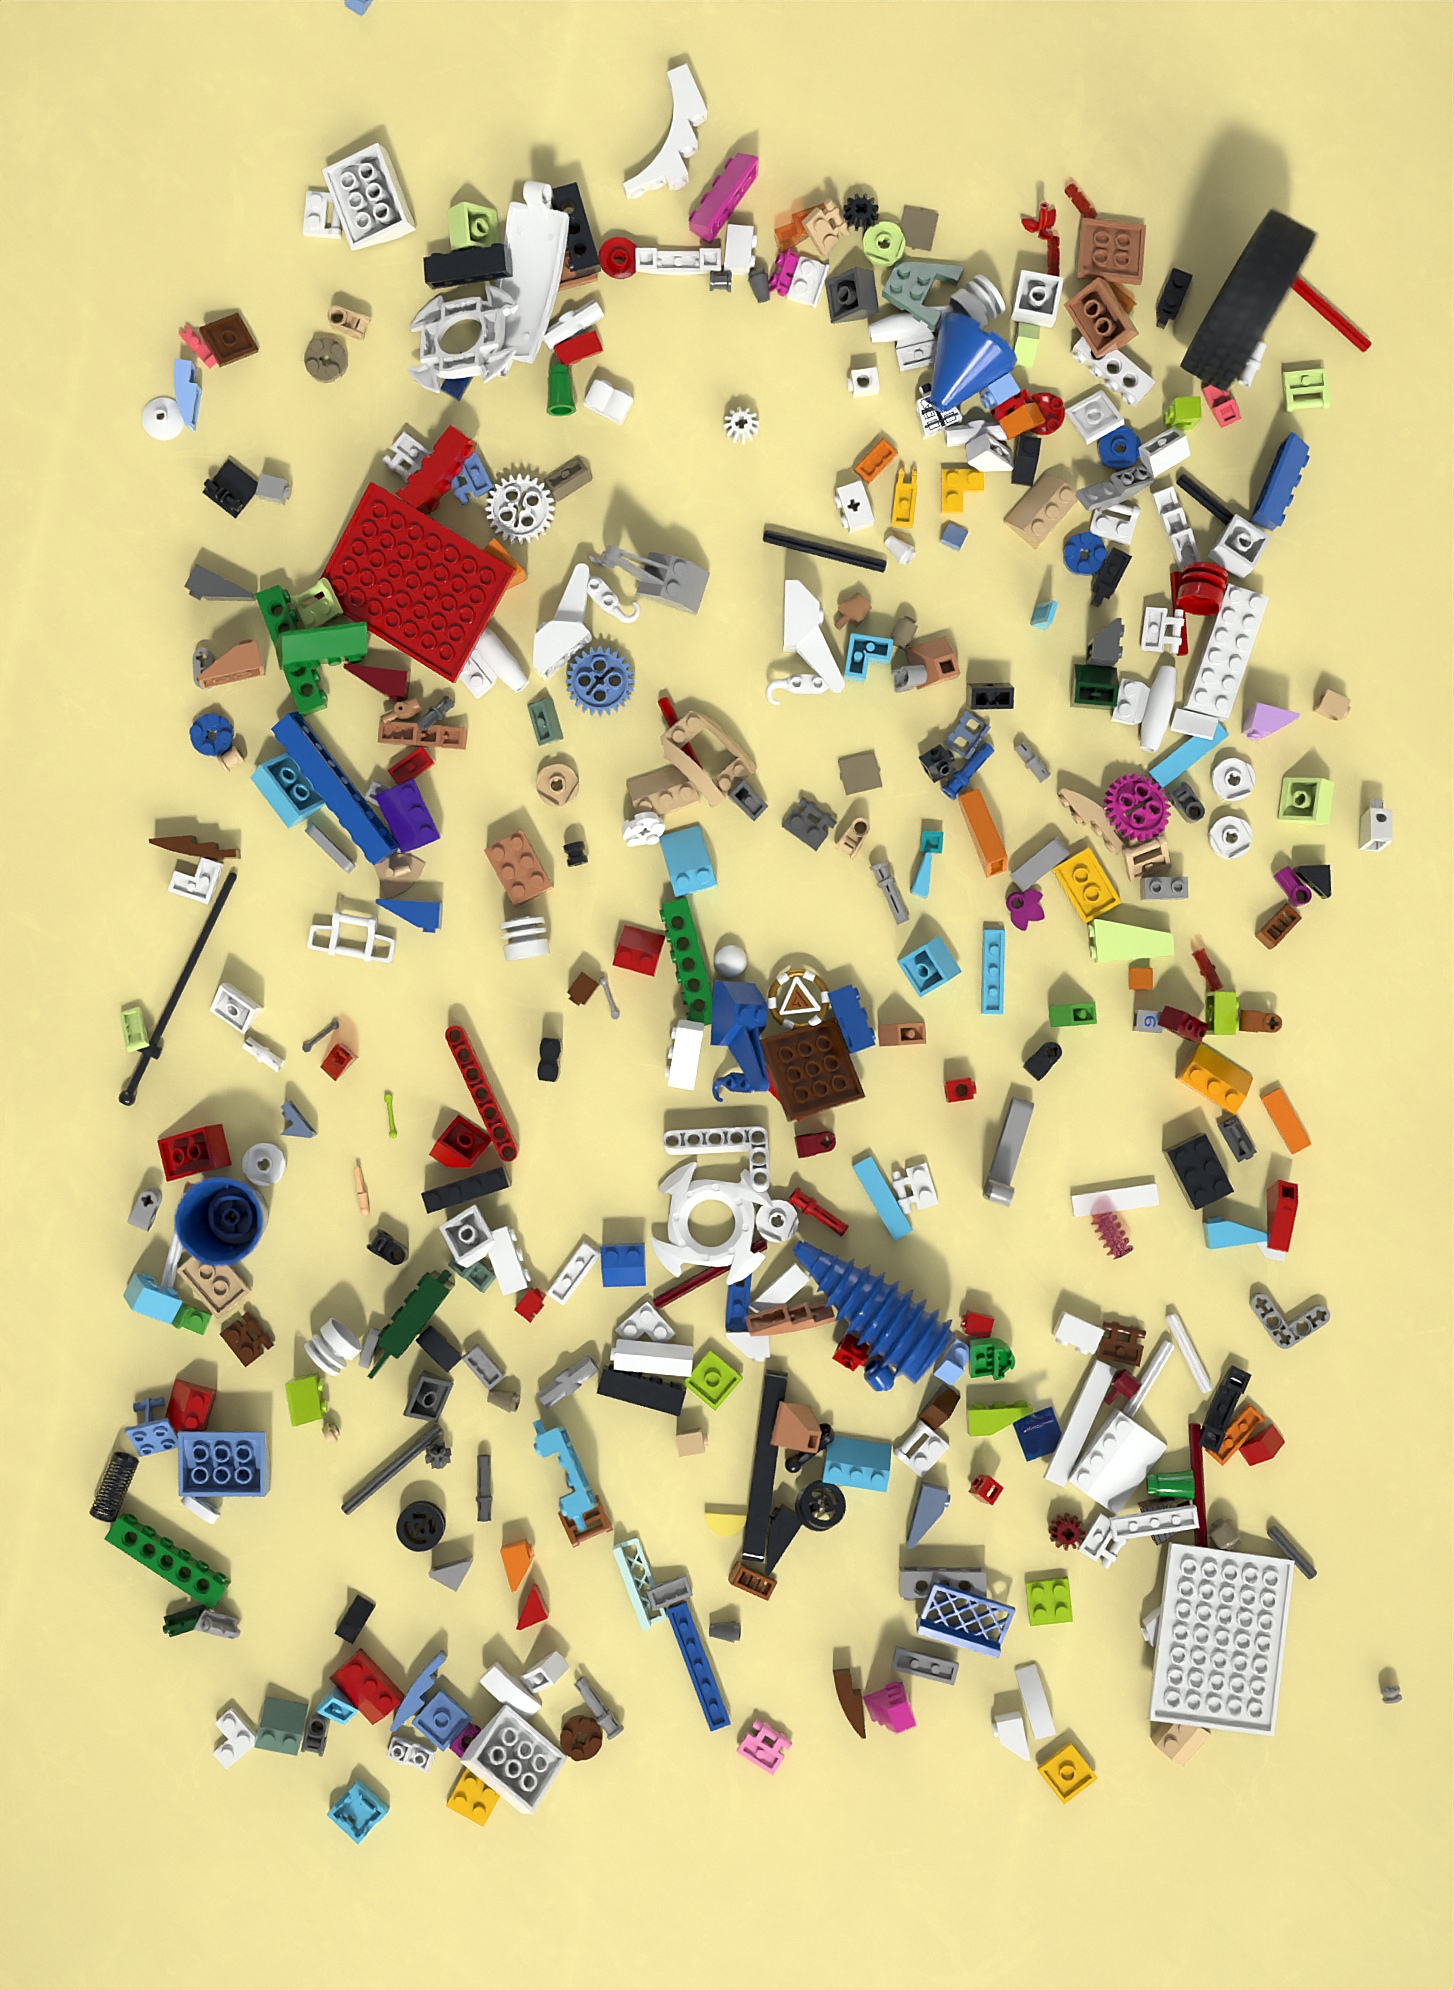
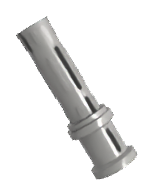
M885 860L869 868L874 872L878 881L877 887L879 889L882 888L897 922L896 924L899 925L910 919L894 886L895 878L891 876L887 867L888 862Z
M585 1676L577 1680L574 1686L597 1717L596 1723L598 1725L601 1724L608 1734V1740L613 1739L623 1731V1725H619L613 1716L614 1712L606 1708Z

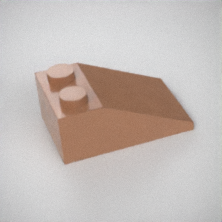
M243 640L239 642V645L234 646L198 675L201 689L265 675L257 641Z

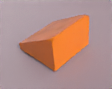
M1129 968V989H1153V968Z

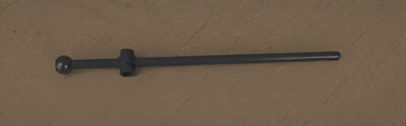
M233 872L229 874L149 1041V1046L137 1050L143 1053L142 1058L127 1089L122 1091L118 1097L119 1102L126 1106L134 1104L136 1100L134 1093L150 1059L158 1060L163 1048L158 1047V1042L235 883L237 875Z

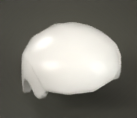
M735 944L723 946L714 957V968L719 975L725 978L739 976L747 966V954L741 947Z

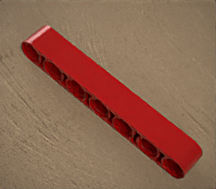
M450 1026L445 1032L446 1041L501 1160L505 1162L513 1161L519 1155L518 1144L468 1034L461 1026ZM454 1029H458L461 1032V1038L458 1041H454L451 1038V1032ZM463 1048L468 1049L470 1052V1057L466 1061L462 1060L459 1055ZM471 1068H476L479 1072L476 1080H472L468 1075ZM480 1087H484L488 1092L485 1099H480L477 1095ZM488 1107L496 1109L497 1114L494 1119L487 1117L486 1110ZM501 1126L505 1129L506 1133L503 1138H498L495 1135L496 1127ZM506 1146H511L514 1149L513 1157H506L503 1151Z

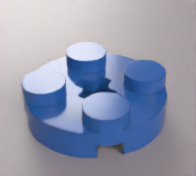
M1120 426L1101 437L1097 449L1103 466L1113 470H1125L1133 466L1140 456L1138 448L1141 446V441L1132 432V429ZM1117 443H1121V447H1125V450L1121 453H1117L1114 450Z
M1091 532L1078 533L1066 543L1063 552V562L1066 568L1075 575H1093L1104 564L1107 556L1105 545L1098 536ZM1080 550H1088L1090 558L1086 559L1084 557L1081 559L1079 557L1081 555Z
M211 713L199 717L190 728L189 734L193 747L199 753L217 757L218 755H224L230 750L233 744L234 730L230 722L224 717ZM210 730L212 732L217 731L214 741L207 739Z

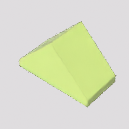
M1018 323L1013 350L1018 359L1015 366L1032 369L1039 342V325Z

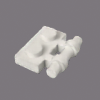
M403 432L391 447V450L397 455L393 459L386 455L382 462L388 465L390 471L402 476L403 481L408 484L407 478L411 473L415 474L421 469L420 462L431 452ZM403 460L411 465L409 470L400 465Z
M1146 607L1141 650L1163 652L1164 644H1170L1169 653L1178 654L1179 645L1182 642L1180 634L1181 626H1184V610L1176 609L1173 618L1168 617V608ZM1167 625H1173L1172 637H1166Z
M926 1162L905 1168L908 1176L905 1178L901 1177L900 1171L891 1173L894 1180L892 1185L897 1190L899 1197L897 1201L899 1207H902L903 1214L912 1212L910 1204L913 1202L916 1203L918 1210L939 1204ZM906 1184H910L913 1195L908 1197L904 1187Z
M1099 1512L1082 1539L1083 1542L1077 1547V1550L1096 1562L1100 1555L1104 1556L1105 1558L1101 1565L1108 1569L1111 1563L1115 1562L1118 1558L1116 1555L1122 1545L1125 1546L1128 1540H1116L1109 1550L1105 1549L1110 1539H1112L1110 1520Z

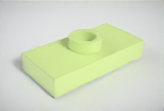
M138 1006L120 1012L126 1050L132 1052L149 1046L142 1008Z

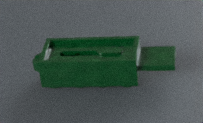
M445 1269L441 1274L436 1270L424 1274L417 1283L419 1286L418 1290L414 1289L403 1301L406 1303L405 1307L401 1306L391 1317L393 1323H388L378 1334L380 1340L377 1342V1345L386 1352L367 1377L372 1379L391 1355L398 1359L455 1286L448 1280L452 1275L448 1270Z

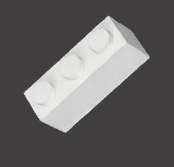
M679 1019L678 1025L673 1026L671 1039H675V1044L670 1046L668 1058L672 1059L671 1066L667 1065L665 1078H669L668 1086L689 1090L694 1089L704 1023Z
M508 1224L491 1230L490 1232L495 1239V1243L488 1251L503 1296L527 1288L531 1277L528 1269L523 1268L521 1261H524V1256L521 1249H517L514 1241L517 1240L514 1229H510Z

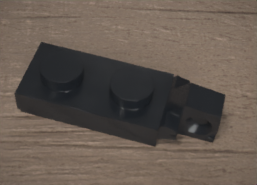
M1173 267L1156 308V313L1160 314L1157 327L1164 329L1169 318L1174 320L1177 316L1193 277L1192 274Z
M1115 547L1111 549L1093 585L1092 591L1096 594L1091 602L1092 605L1099 607L1104 598L1109 600L1110 596L1113 595L1132 558L1131 555Z

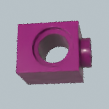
M469 1722L450 1744L449 1749L461 1758L470 1745L465 1743L463 1738L470 1737L474 1740L482 1731L481 1728Z

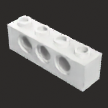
M1082 336L1071 351L1076 362L1086 365L1094 377H1100L1106 382L1107 388L1119 393L1122 396V400L1128 405L1136 407L1155 384L1151 377L1119 350H1114L1101 356L1099 359H1094L1091 356L1093 351ZM1107 366H1114L1116 368V372H1109ZM1123 380H1131L1133 386H1126Z

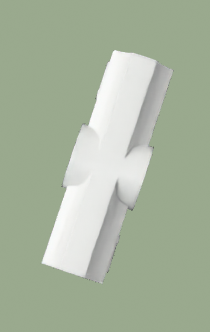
M593 299L578 310H571L560 317L558 323L546 330L543 337L544 343L552 351L554 346L582 335L587 327L604 317L601 308Z
M984 420L969 422L967 425L945 427L946 447L966 445L985 433L997 441H1007L1008 439L999 422L986 423Z

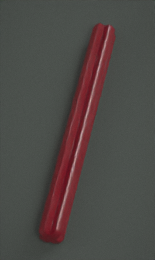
M759 1239L752 1243L751 1252L756 1254L766 1250L768 1247L765 1240ZM732 1264L721 1267L711 1266L654 1298L653 1303L655 1307L661 1309L729 1271Z
M1191 1423L1188 1426L1190 1463L1194 1476L1193 1505L1196 1506L1199 1528H1194L1195 1546L1208 1548L1202 1446L1197 1444L1201 1425L1199 1423Z

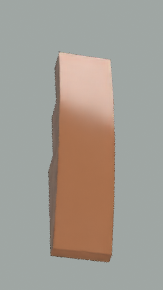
M379 721L378 743L466 750L468 729L465 727L432 725L427 730H421L417 723L388 722L384 724L383 721Z
M826 1300L810 1306L808 1302H804L789 1308L786 1307V1304H782L746 1316L745 1320L750 1336H766L814 1328L835 1322L836 1318L832 1306L825 1308Z

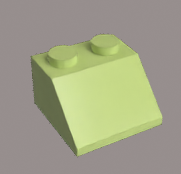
M464 201L447 210L451 251L457 249L462 251L471 250V247L474 246L485 248L491 247V244L500 243L497 210Z
M1284 777L1278 820L1329 825L1335 783L1323 778Z

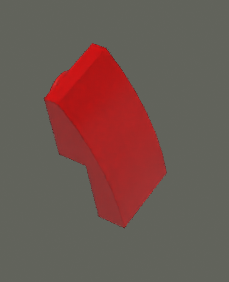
M596 331L577 336L553 347L559 364L565 366L579 363L582 359L600 354L603 351Z

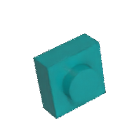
M922 830L920 852L942 854L944 832Z

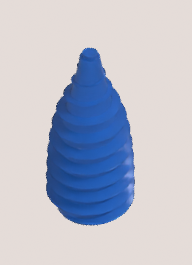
M799 1240L792 1249L795 1252L794 1255L810 1273L809 1277L812 1276L818 1284L817 1292L823 1291L828 1298L825 1308L834 1305L838 1313L835 1321L845 1318L848 1322L846 1334L856 1330L860 1335L857 1346L867 1342L872 1347L869 1357L879 1353L884 1358L881 1368L891 1364L896 1369L893 1379L904 1375L915 1384L932 1366L953 1338L955 1333L950 1330L952 1319L941 1323L937 1320L940 1309L931 1313L925 1311L927 1299L917 1304L911 1300L913 1289L905 1294L898 1291L900 1280L888 1285L884 1283L885 1272L877 1277L869 1274L871 1264L863 1269L854 1266L855 1258L845 1262L838 1259V1254L832 1256L805 1241Z

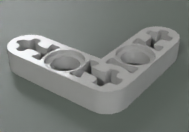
M1255 1293L1249 1300L1251 1309L1273 1342L1282 1349L1291 1348L1324 1326L1330 1319V1312L1326 1307L1314 1305L1286 1324L1268 1296L1262 1293ZM1257 1299L1265 1300L1263 1306L1265 1309L1269 1310L1271 1308V1310L1264 1312L1261 1307L1255 1306L1258 1303ZM1317 1310L1321 1312L1324 1311V1313L1322 1314V1320L1318 1318L1312 1320V1322L1315 1324L1313 1326L1312 1323L1306 1318L1307 1316H1309V1318L1313 1319L1317 1316ZM1270 1315L1277 1317V1324L1273 1327H1269L1266 1323ZM1300 1321H1305L1307 1329L1305 1332L1299 1333L1296 1325ZM1280 1330L1282 1334L1288 1335L1286 1338L1287 1343L1279 1342L1281 1336L1278 1332L1273 1334V1331Z

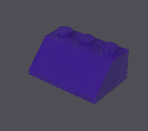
M414 778L374 795L395 841L400 846L401 853L420 848L441 838Z

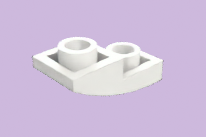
M394 1736L386 1757L403 1766L409 1764L427 1773L430 1771L437 1751L420 1743Z

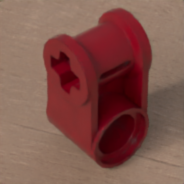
M829 1131L794 1137L798 1158L830 1152L836 1146V1138ZM825 1136L833 1141L829 1143V1147H825V1144L820 1143Z

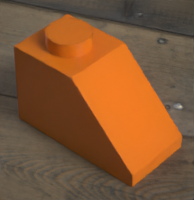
M527 1539L502 1545L500 1549L511 1592L517 1590L531 1565L532 1557H535L533 1546L528 1544Z

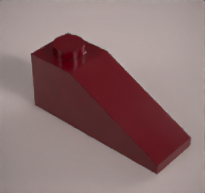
M344 663L343 668L385 697H388L389 701L401 702L402 699L408 700L411 677L408 671Z

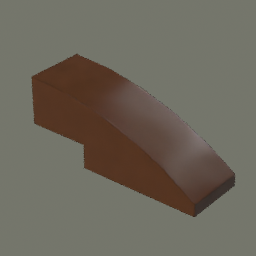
M850 1668L833 1670L836 1692L841 1707L854 1730L862 1739H865L866 1732L861 1689H852Z

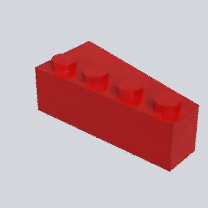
M450 425L434 444L433 454L430 453L420 462L421 469L415 474L411 473L407 478L408 485L404 490L399 488L395 494L413 508L431 514V512L438 508L439 500L443 494L450 490L451 482L455 476L462 472L463 464L467 458L474 454L477 442L460 429Z

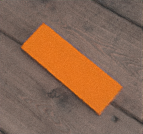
M1277 1088L1260 1098L1291 1154H1295L1311 1145L1308 1136L1281 1088Z
M1248 1403L1227 1426L1224 1432L1226 1436L1219 1453L1217 1454L1208 1449L1205 1451L1223 1466L1261 1425L1265 1418Z

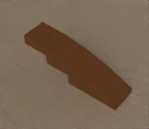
M192 835L149 839L150 844L189 856L209 859H241L240 850H219L218 843H197V837Z

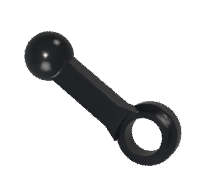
M828 1423L819 1425L822 1433L817 1453L825 1449V1445L830 1444L834 1439V1429ZM800 1451L795 1456L788 1457L785 1461L786 1470L789 1473H797L800 1471L801 1466L817 1453Z

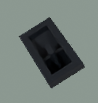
M1330 865L1297 866L1292 869L1322 899H1327L1331 896Z

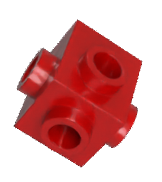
M847 1333L839 1342L832 1359L854 1372L859 1365L863 1366L867 1361L869 1355L866 1352L869 1345L863 1343L857 1346L859 1339Z

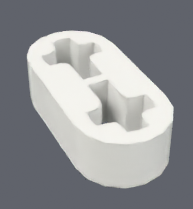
M183 1497L181 1499V1503L186 1508L210 1524H214L221 1514L218 1509L201 1497Z

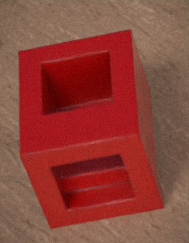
M531 1287L514 1310L531 1323L535 1318L532 1315L533 1312L536 1315L544 1307L542 1301L547 1295L541 1289Z
M979 1474L972 1481L968 1492L980 1502L993 1506L1004 1487L989 1475ZM991 1488H992L993 1491H992V1493L990 1494V1496L988 1497L987 1494L989 1493V1491H990Z

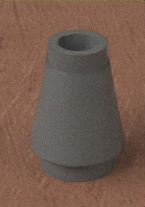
M764 269L748 273L749 279L747 280L758 303L769 301L768 273H765Z
M728 1621L710 1624L709 1637L732 1643L740 1641V1623Z

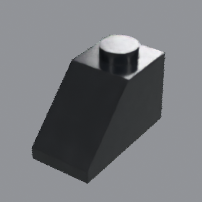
M1020 435L1016 445L1011 484L1033 486L1042 438Z

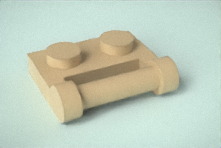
M1159 835L1155 840L1135 848L1122 850L1128 879L1131 883L1171 868L1167 842L1163 835ZM1159 847V849L1156 851L1133 859V857L1138 856L1140 854H1143L1145 852L1151 851Z

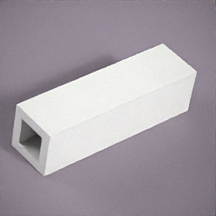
M617 1339L616 1348H611L610 1360L614 1361V1370L691 1377L694 1346Z

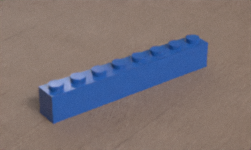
M298 711L288 713L271 728L276 740L283 744L288 751L289 757L298 764L301 773L310 780L314 790L322 796L328 809L334 812L339 819L340 825L352 836V841L361 848L365 858L373 865L382 863L400 848Z

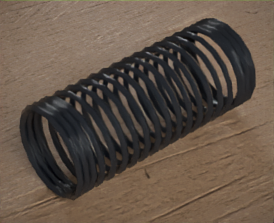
M124 1452L113 1453L112 1460L110 1461L111 1464L108 1465V1471L105 1472V1478L102 1479V1485L98 1489L99 1492L89 1511L92 1517L100 1521L109 1523L116 1521L118 1512H120L119 1509L130 1487L129 1484H131L132 1477L136 1472L138 1463H140L136 1457Z

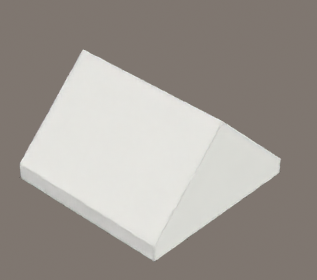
M222 983L210 1011L245 1035L264 1008L231 984Z

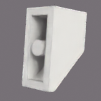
M987 433L966 444V460L969 465L974 466L979 471H1011L1014 469L1012 451Z
M748 1329L746 1331L726 1330V1338L748 1358H753V1361H765L766 1357H770L769 1335L750 1336Z
M554 1651L523 1673L520 1679L534 1694L555 1684L569 1669V1666L565 1662V1658L557 1651Z
M1016 1711L994 1716L995 1723L992 1724L994 1737L999 1738L1001 1745L1025 1761H1029L1030 1756L1020 1712Z

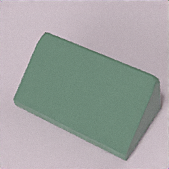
M541 699L527 705L539 746L564 739L553 699Z

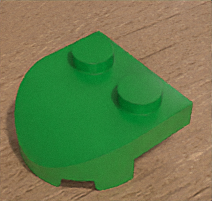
M991 1337L969 1341V1374L971 1378L992 1375L994 1381L1004 1378V1373L1009 1369L1013 1370L1015 1357L1010 1347L1001 1339Z

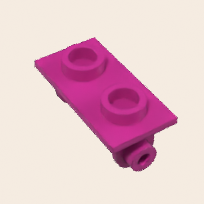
M791 248L780 252L776 257L775 264L777 266L768 282L770 285L769 293L777 290L778 295L785 296L789 292L793 278L786 274L794 275L799 261L798 254L790 253Z

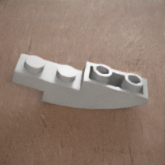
M1139 465L1114 473L1107 481L1079 489L1075 496L1087 511L1096 508L1100 512L1142 491L1154 482V478L1143 465Z

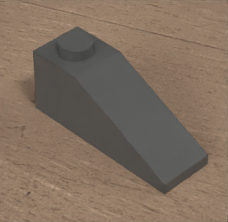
M197 564L184 586L190 591L189 595L198 600H201V598L208 601L257 600L253 593Z

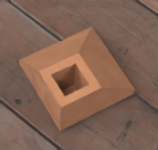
M946 636L905 649L909 666L922 664L927 671L926 682L916 686L917 690L958 678L960 675L955 654Z
M780 1401L771 1444L803 1452L817 1453L822 1432L811 1407Z

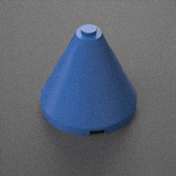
M947 313L939 326L930 401L932 408L940 413L951 410L1014 369L1018 361L1012 348L995 332L991 331L988 334L978 328L981 323L957 313Z

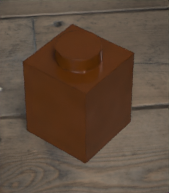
M581 972L567 991L571 995L569 1000L577 1006L581 1003L586 1005L600 984L584 972Z

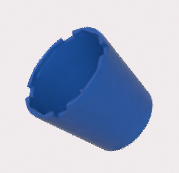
M209 1178L193 1185L181 1198L175 1213L176 1235L183 1249L196 1258L197 1261L212 1266L230 1265L245 1258L257 1246L268 1224V1206L261 1193L252 1186L230 1178ZM231 1213L237 1214V1219L231 1217Z

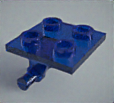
M1052 1406L1026 1415L1012 1423L1026 1462L1054 1452L1062 1435Z

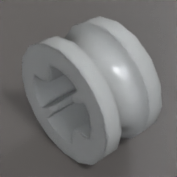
M1388 1686L1380 1690L1381 1694L1384 1695L1382 1700L1386 1704L1397 1703L1402 1700V1695L1399 1694L1400 1687Z

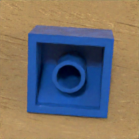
M645 1243L601 1245L603 1287L646 1286Z

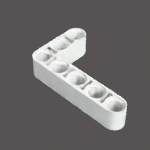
M763 1127L672 1130L666 1132L663 1136L664 1150L670 1155L749 1151L751 1187L757 1192H763L770 1185L768 1134ZM755 1135H761L764 1139L761 1142H755L752 1138ZM734 1136H739L742 1138V1141L740 1143H733L731 1139ZM718 1137L721 1141L718 1144H712L710 1139ZM692 1138H697L700 1141L697 1145H690L688 1143ZM671 1139L678 1141L677 1145L673 1147L667 1145V1142ZM760 1155L765 1160L762 1163H757L753 1160L754 1157ZM758 1176H763L766 1179L762 1184H758L754 1180Z

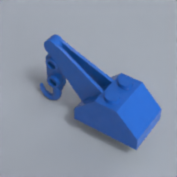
M714 981L710 1045L728 1046L743 1073L731 1072L714 1081L712 1093L718 1102H723L718 1093L721 1085L731 1092L751 1093L753 1091L766 1092L770 1086L760 1042V1035L767 1026L768 1005L755 983Z

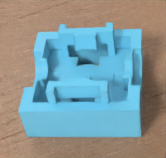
M358 1779L329 1809L327 1816L352 1840L359 1844L371 1828L388 1813L390 1807ZM349 1815L355 1819L353 1823L347 1818Z

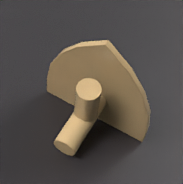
M392 854L384 862L374 865L385 899L395 897L413 886L420 877L426 863L405 854Z

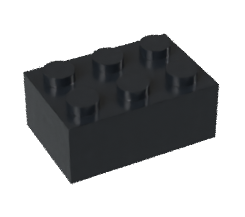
M1200 1132L1162 1151L1190 1209L1196 1211L1234 1192L1205 1133Z

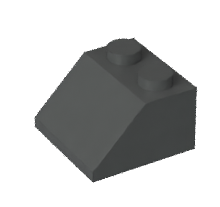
M854 267L825 281L832 324L862 320L879 313L873 270Z

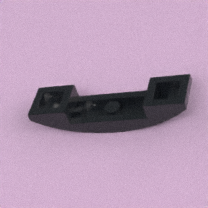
M1231 1365L1208 1409L1199 1435L1198 1445L1217 1454L1219 1453L1226 1436L1224 1432L1240 1395L1244 1394L1252 1376L1251 1374Z

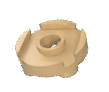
M554 764L540 771L536 779V787L539 797L546 804L554 807H564L577 796L579 781L575 772L570 767L564 764ZM561 780L563 788L554 791L552 782Z

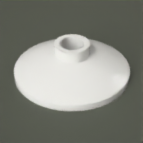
M162 397L152 400L146 405L142 413L143 427L155 439H172L183 429L184 420L178 403L170 398ZM163 413L165 415L164 418L159 420V414Z

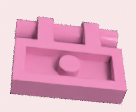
M755 1719L752 1727L758 1730L756 1736L748 1731L738 1746L737 1753L773 1775L784 1759V1754L779 1751L780 1747L783 1746L789 1750L792 1742L782 1732L777 1733L771 1729L768 1723H762ZM765 1735L774 1740L772 1746L763 1741Z

